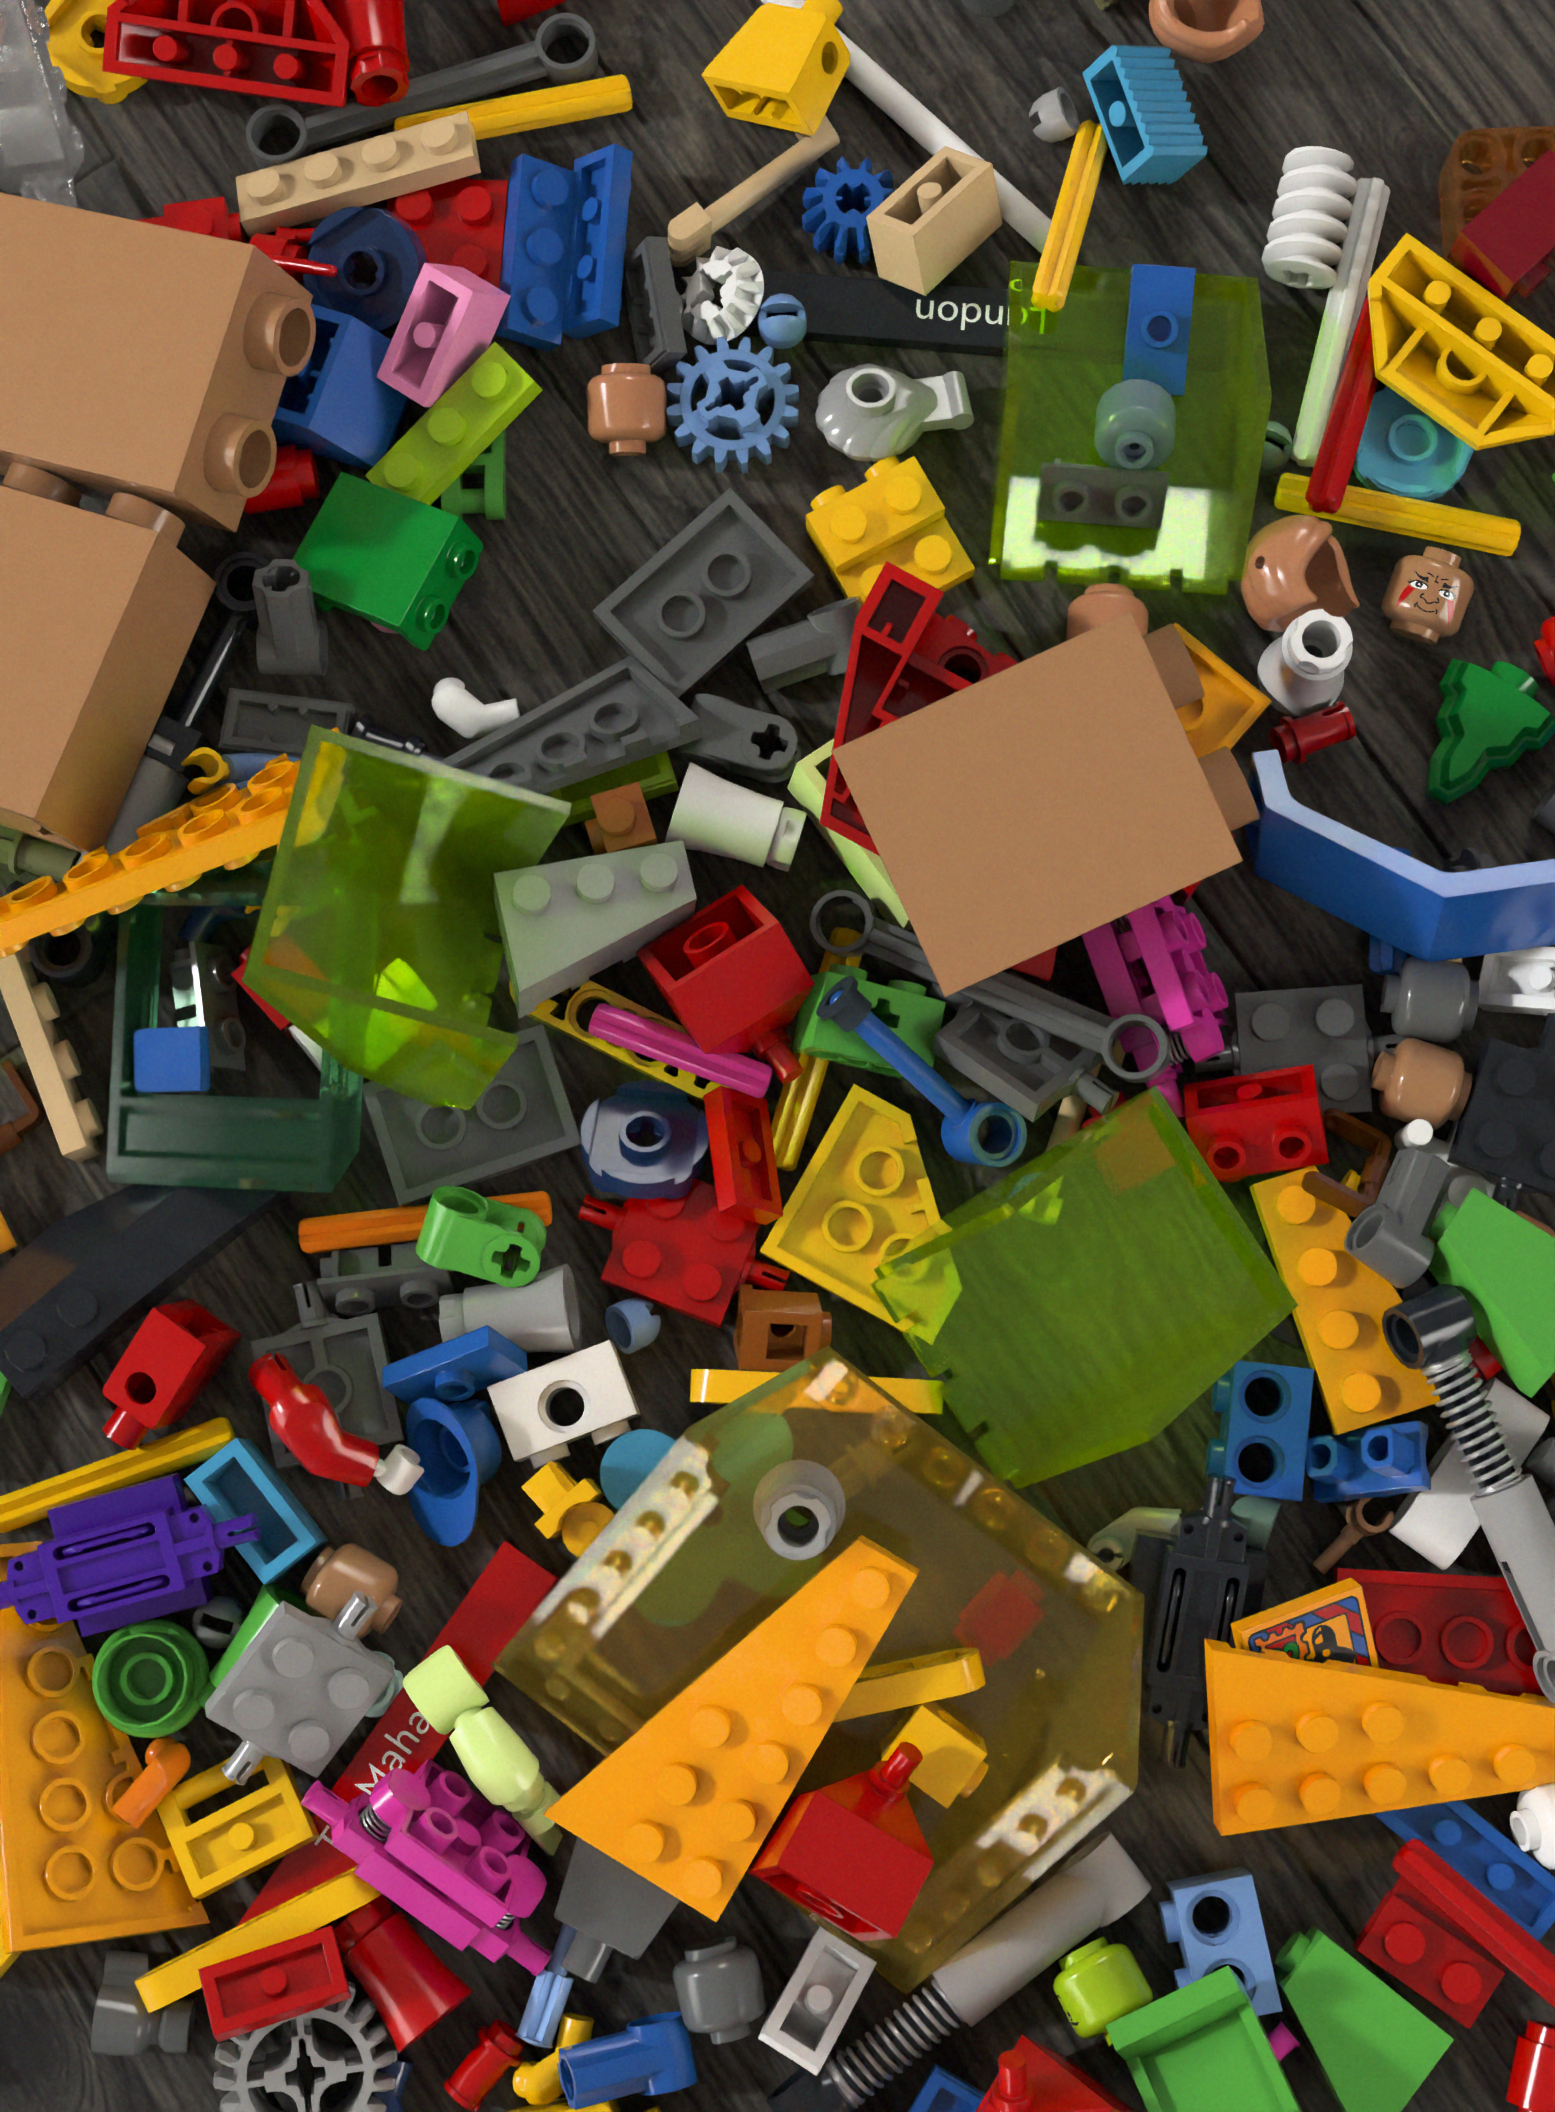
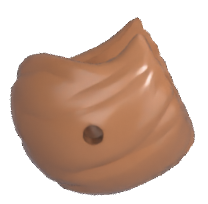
M1261 0L1149 1V20L1153 33L1163 46L1171 48V52L1177 56L1195 63H1214L1236 54L1260 35L1265 24Z
M1312 515L1287 516L1267 524L1251 539L1245 549L1240 565V587L1249 615L1263 630L1275 633L1285 632L1287 627L1296 618L1316 609H1324L1331 616L1345 618L1353 609L1360 606L1353 590L1343 550L1337 539L1331 535L1333 528L1329 522L1320 521L1316 516Z

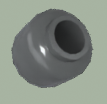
M1412 956L1405 959L1401 964L1398 975L1386 974L1381 992L1380 1011L1391 1013L1392 1027L1398 1036L1439 1043H1452L1458 1038L1462 1030L1471 1031L1473 1028L1479 1002V982L1470 980L1466 966L1460 962L1448 960L1427 962Z
M735 1936L712 1938L686 1947L684 1949L685 1959L677 1964L673 1970V1980L682 2019L687 2029L695 2033H710L713 2044L728 2043L750 2035L749 2023L760 2017L767 2008V1996L756 1953L748 1946L737 1945Z

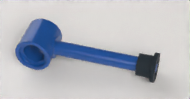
M853 976L843 978L826 993L817 1007V1016L822 1020L830 1018L844 1032L853 1030L945 1115L941 1126V1139L944 1148L951 1157L968 1164L1004 1167L1014 1162L1021 1155L1027 1140V1128L1020 1113L1005 1103L979 1101L975 1098L966 1100L870 1011L872 1003L857 990L858 981ZM986 1119L989 1124L990 1135L987 1143L981 1147L978 1142L977 1133L981 1122Z

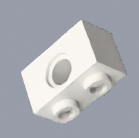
M610 1340L487 1387L514 1461L522 1462L531 1459L534 1469L545 1466L550 1460L556 1462L570 1456L567 1444L591 1435L595 1445L618 1438L631 1431L628 1420L641 1416L616 1347ZM564 1389L578 1391L584 1401L582 1417L570 1426L558 1425L550 1413V1404L553 1397Z

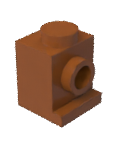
M639 781L590 796L596 818L584 822L595 855L658 844Z
M739 1284L733 1340L738 1369L816 1374L819 1350H829L832 1335L831 1312L822 1311L818 1294L754 1290L752 1284ZM773 1324H786L787 1326L777 1327Z

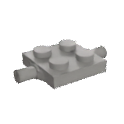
M354 1591L351 1599L335 1620L310 1616L284 1600L280 1603L205 1703L206 1717L236 1733L243 1741L228 1762L222 1766V1772L229 1780L233 1782L236 1777V1784L245 1785L247 1779L265 1756L283 1759L316 1778L320 1775L395 1676L392 1662L367 1649L356 1636L373 1612L378 1609L376 1602L370 1596L366 1595L364 1598L363 1592Z

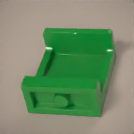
M341 472L292 560H295L301 569L309 571L315 608L329 613L333 606L391 629L401 634L413 647L426 651L435 635L445 626L449 610L464 582L474 573L478 565L479 555L483 550V543L459 516Z

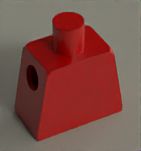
M193 1299L153 1307L103 1387L102 1393L104 1396L118 1406L103 1427V1432L118 1445L129 1450H136L149 1429L156 1430L179 1422L189 1411L243 1335Z

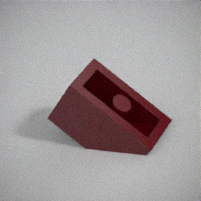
M1549 149L1459 232L1447 256L1462 273L1505 304L1516 293H1519L1524 299L1529 297L1552 272L1546 264L1555 250V153Z

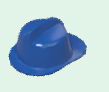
M422 1397L411 1403L406 1414L408 1448L420 1456L418 1465L424 1468V1473L408 1491V1500L414 1517L425 1534L439 1545L454 1547L467 1541L475 1528L478 1514L479 1490L495 1476L502 1463V1447L499 1436L491 1423L490 1409L486 1401L472 1399L463 1403L455 1402L444 1405L437 1399Z

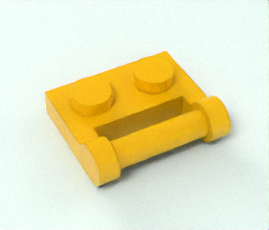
M265 1756L250 1776L264 1770L269 1782L268 1785L191 1824L188 1817V1808L236 1784V1777L232 1782L222 1772V1766L230 1758L176 1785L156 1807L193 1898L201 1900L320 1838L308 1808L300 1804L303 1796L287 1761Z

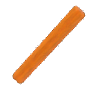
M535 1191L486 1197L515 1207L526 1208L536 1213L545 1226L552 1223V1205L547 1192ZM429 1204L303 1218L299 1221L298 1226L300 1247L305 1253L314 1254L331 1252L333 1250L418 1241ZM518 1224L517 1230L524 1229V1225Z

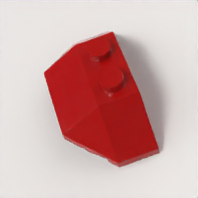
M116 0L107 7L102 71L189 87L296 103L345 108L352 43L322 0Z

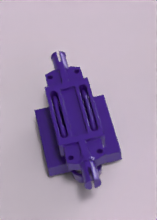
M179 1472L55 1506L47 1510L54 1539L41 1543L35 1551L17 1555L8 1560L7 1581L0 1582V1610L14 1606L16 1612L26 1625L53 1617L57 1618L58 1624L77 1619L81 1635L86 1637L207 1604L214 1598L208 1575L218 1573L224 1568V1549L261 1539L260 1526L236 1533L234 1531L252 1527L258 1522V1519L254 1512H251L248 1515L216 1523V1519L208 1510L206 1504L189 1508Z

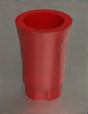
M323 0L352 43L348 83L350 89L355 94L356 101L362 105L376 108L386 103L399 102L406 96L409 89L407 74L410 69L405 34V0Z
M383 1894L359 1907L334 1929L338 1947L346 1954L342 1958L343 1962L361 1984L373 2003L398 2053L407 2049L431 2030L474 1992L471 1987L446 1966L419 1936L401 1911L395 1914L394 1909Z

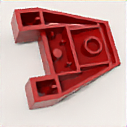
M888 561L883 566L855 619L832 750L973 685L971 682L914 652L940 605L944 592ZM832 753L819 824L880 856Z

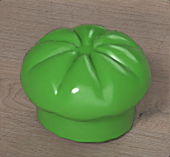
M160 1618L144 1620L122 1626L116 1630L100 1648L92 1671L94 1698L99 1710L108 1722L128 1735L150 1739L173 1734L186 1726L201 1709L196 1697L210 1680L208 1660L198 1640L181 1625Z

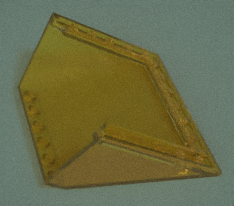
M827 1346L689 1426L496 1656L490 1666L607 1757L712 1664L745 1638L759 1623L792 1597L807 1581L860 1535L865 1536L920 1569L864 1668L957 1648L972 1647L979 1649L986 1679L985 1686L970 1693L933 1702L984 1739L988 1755L983 1761L989 1765L988 1770L981 1783L968 1798L965 1799L958 1794L948 1809L910 1782V1788L906 1796L935 1863L896 1938L859 1941L773 1889L819 1927L824 1928L876 1961L877 1964L874 1970L907 1996L1134 1793L1138 1783L1145 1595L836 1351ZM797 1459L816 1462L832 1472L843 1489L846 1502L845 1517L837 1534L823 1552L806 1560L787 1559L774 1552L766 1543L763 1534L756 1524L753 1513V1498L762 1477L776 1465ZM793 1506L786 1510V1517L794 1525H804L811 1519L812 1511L804 1506ZM908 1707L832 1723L789 1798L872 1769L877 1762L882 1761L880 1744Z

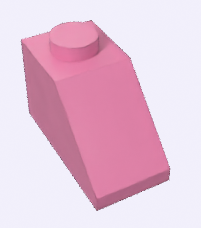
M424 262L376 377L423 407H431L489 348L511 296L464 267Z

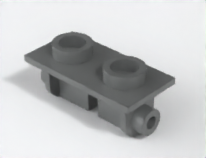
M1054 458V463H1041L1037 519L1161 529L1169 472L1061 463V458Z
M191 941L189 942L190 948L174 951L175 962L169 964L175 1009H196V1017L177 1021V1027L208 1026L210 1075L215 1073L214 1068L239 1072L246 1071L244 1057L246 1035L239 1016L236 992L238 982L231 975L237 969L232 960L231 948Z
M417 1241L391 1244V1266L381 1267V1255L378 1246L333 1250L332 1257L320 1259L321 1278L317 1279V1286L329 1314L341 1313L347 1316H362L377 1308L402 1305L415 1309L427 1308L435 1305L441 1296L456 1294L448 1270L431 1266L416 1254L415 1247Z

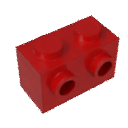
M1313 1064L1184 1084L1185 1118L1199 1183L1217 1180L1221 1182H1236L1249 1175L1275 1171L1293 1172L1309 1166L1329 1163L1325 1126Z

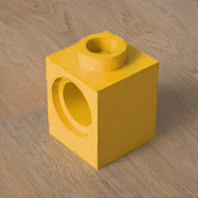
M933 1701L909 1706L880 1744L882 1761H887L901 1742H909L915 1745L921 1751L923 1760L909 1777V1781L947 1809L958 1794L965 1799L968 1798L981 1783L989 1767L983 1761L988 1755L984 1739Z

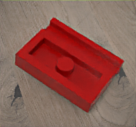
M1402 1876L1399 1877L1391 1891H1387L1352 1945L1358 1952L1467 2029L1471 2028L1505 1975V1965Z

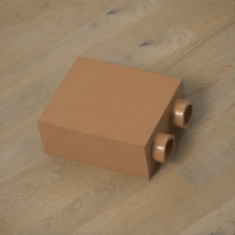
M0 192V475H6L12 462L24 463L42 469L66 481L76 488L81 495L110 502L114 493H127L150 501L171 512L179 519L236 533L247 498L259 495L269 483L274 471L277 446L271 424L287 376L291 377L300 373L308 363L313 351L316 336L315 317L310 306L313 295L252 244Z
M12 462L0 485V825L87 854L103 846L106 842L217 582L177 548L185 529V524L166 509L140 497L116 492L113 494L104 515L77 508L82 495L72 485L42 469L24 463Z
M1127 612L831 750L944 997L1243 861L1231 831L1259 819V813L1244 775L1227 746L1198 759L1195 755L1176 709L1204 697V691L1192 659L1172 623L1142 636L1132 612Z

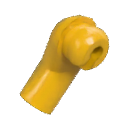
M562 2013L555 2052L540 2062H522L516 2068L512 2080L513 2089L519 2097L526 2098L529 2104L547 2105L562 2095L564 2091L561 2088L557 2067L559 2062L558 2049L591 2040L594 2019L575 2013Z

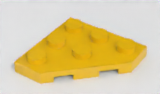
M853 1084L783 1209V1216L777 1219L760 1253L929 1347L961 1288L954 1264H952L942 1229L943 1226L930 1181L925 1171L910 1114Z

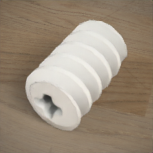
M1322 146L1295 148L1286 155L1282 167L1284 176L1281 177L1277 189L1279 198L1275 201L1272 211L1274 221L1270 223L1267 232L1269 243L1265 246L1261 259L1266 274L1273 280L1290 287L1305 289H1327L1335 285L1338 275L1329 266L1340 263L1343 252L1336 244L1345 240L1348 229L1341 221L1350 218L1353 206L1347 198L1354 196L1358 187L1355 178L1347 174L1354 166V162L1349 155Z

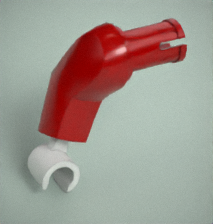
M271 1353L265 1354L252 1364L248 1378L252 1386L256 1388L270 1406L269 1424L272 1430L309 1473L365 1488L374 1476L382 1486L396 1495L407 1493L424 1473V1468L418 1465L420 1456L412 1449L398 1444L383 1461L379 1459L377 1443L342 1429L335 1411L323 1390L317 1385L304 1384L281 1353H276L274 1359Z

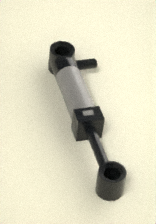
M248 551L233 553L223 559L215 570L213 580L217 584L214 592L222 604L219 610L224 615L172 719L162 714L159 716L104 844L110 856L140 839L136 833V828L176 809L187 785L195 778L202 776L204 770L200 766L193 764L182 766L181 762L195 749L205 747L215 750L205 735L195 730L245 628L258 629L259 620L255 599L249 601L236 599L242 585L253 581L255 570L269 565V562L257 553ZM81 854L77 864L82 861V856L85 854ZM18 880L12 882L8 886L5 895L26 884ZM105 910L87 917L82 925L65 935L53 937L50 932L30 939L29 952L31 960L37 969L64 987L73 989L87 987L97 981L105 970L107 962L106 948L124 912L111 915ZM69 939H79L81 950L77 959L69 965L58 966L56 960L58 948Z

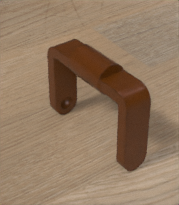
M11 1059L1 1063V1066L29 1112L13 1122L9 1120L0 1126V1157L24 1142L23 1136L41 1125L45 1117L42 1106Z
M1329 1108L1323 1113L1325 1129L1371 1153L1365 1160L1357 1187L1358 1192L1317 1171L1305 1173L1301 1185L1305 1192L1357 1218L1362 1211L1375 1203L1391 1168L1388 1157L1392 1143L1385 1133L1339 1109Z

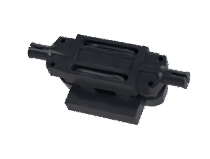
M1216 1473L1208 1474L1203 1510L1193 1509L1186 1514H1179L1175 1535L1136 1528L1114 1653L1116 1663L1145 1668L1144 1676L1147 1684H1149L1145 1705L1147 1716L1165 1725L1157 1762L1171 1768L1173 1756V1763L1176 1769L1186 1767L1191 1730L1197 1731L1209 1728L1204 1638L1227 1642L1231 1648L1236 1649L1230 1624L1260 1612L1269 1563L1267 1551L1246 1547L1249 1532L1246 1525L1229 1517L1237 1479L1223 1475L1221 1484V1478Z

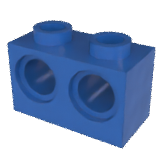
M1233 1360L1226 1364V1374L1216 1373L1212 1391V1411L1222 1413L1219 1439L1210 1438L1208 1442L1205 1463L1206 1477L1210 1473L1219 1474L1221 1484L1223 1475L1237 1479L1233 1494L1266 1497L1285 1501H1302L1314 1369ZM1254 1379L1267 1382L1273 1388L1276 1395L1275 1406L1265 1417L1251 1412L1245 1403V1390ZM1249 1444H1255L1263 1448L1270 1461L1268 1473L1258 1482L1246 1479L1238 1466L1239 1455L1243 1448Z

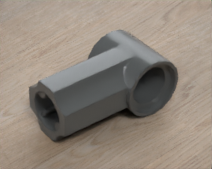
M273 559L268 566L255 570L252 583L259 620L256 641L259 672L261 675L324 677L328 665V630L324 620H317L309 571L301 569L295 560Z
M859 596L831 603L809 613L807 620L779 628L746 641L764 694L825 672L829 676L846 672L855 619L863 606Z
M1412 1147L1399 1150L1375 1203L1362 1211L1347 1231L1344 1240L1345 1250L1396 1288L1403 1289L1418 1280L1426 1271L1434 1254V1243L1427 1235L1452 1180L1448 1172L1450 1165L1435 1154L1424 1153Z

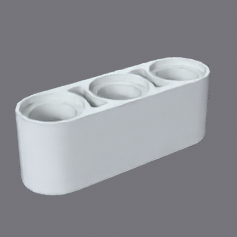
M1493 1377L1481 1388L1487 1390V1394L1483 1399L1492 1401L1488 1411L1497 1412L1493 1422L1502 1423L1498 1433L1507 1434L1503 1444L1512 1445L1508 1455L1517 1456L1513 1466L1520 1467L1544 1432L1550 1416ZM1452 1429L1427 1466L1431 1479V1490L1408 1493L1394 1514L1390 1527L1387 1529L1388 1532L1441 1570L1447 1569L1457 1559L1481 1525L1470 1501V1498L1475 1495V1491L1479 1489L1478 1483H1470L1471 1479L1474 1478L1473 1472H1465L1466 1468L1470 1466L1468 1461H1460L1461 1457L1465 1455L1463 1450H1455L1456 1446L1460 1444L1458 1439H1450L1451 1435L1455 1434L1454 1429Z

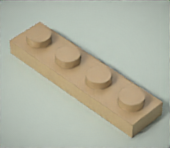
M460 112L237 176L236 186L240 222L248 237L251 238L255 233L266 234L277 231L279 226H295L329 216L343 208L362 207L481 173L475 131L468 112Z
M28 942L16 953L0 958V989L61 1154L79 1163L102 1154L96 1136L103 1133V1126L93 1102L89 1098L82 1100L74 1080V1077L82 1074L78 1058L68 1040L61 1042L52 1021V1019L60 1017L59 1008L46 982L38 983L31 965L32 960L30 958Z

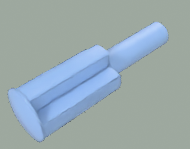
M565 1923L562 1924L548 1969L544 1968L536 1976L518 2032L515 2033V2036L537 2047L553 2048L552 2043L574 1980L566 1976L568 1970L564 1969L561 1963L577 1929Z

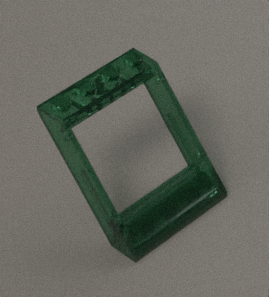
M327 841L317 845L284 847L282 843L261 850L255 859L242 867L226 870L223 865L202 873L197 881L182 890L167 892L165 888L144 895L143 899L134 907L119 913L106 1175L110 1183L326 1193L333 1191L358 1153L360 1146L374 856L370 844H341L336 841ZM169 906H313L329 908L320 1099L165 1095L139 1093L136 1091L134 1086L133 1035L137 1029L157 1028L163 908H170Z

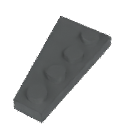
M630 655L420 772L428 795L458 825L701 739L704 736L700 718Z

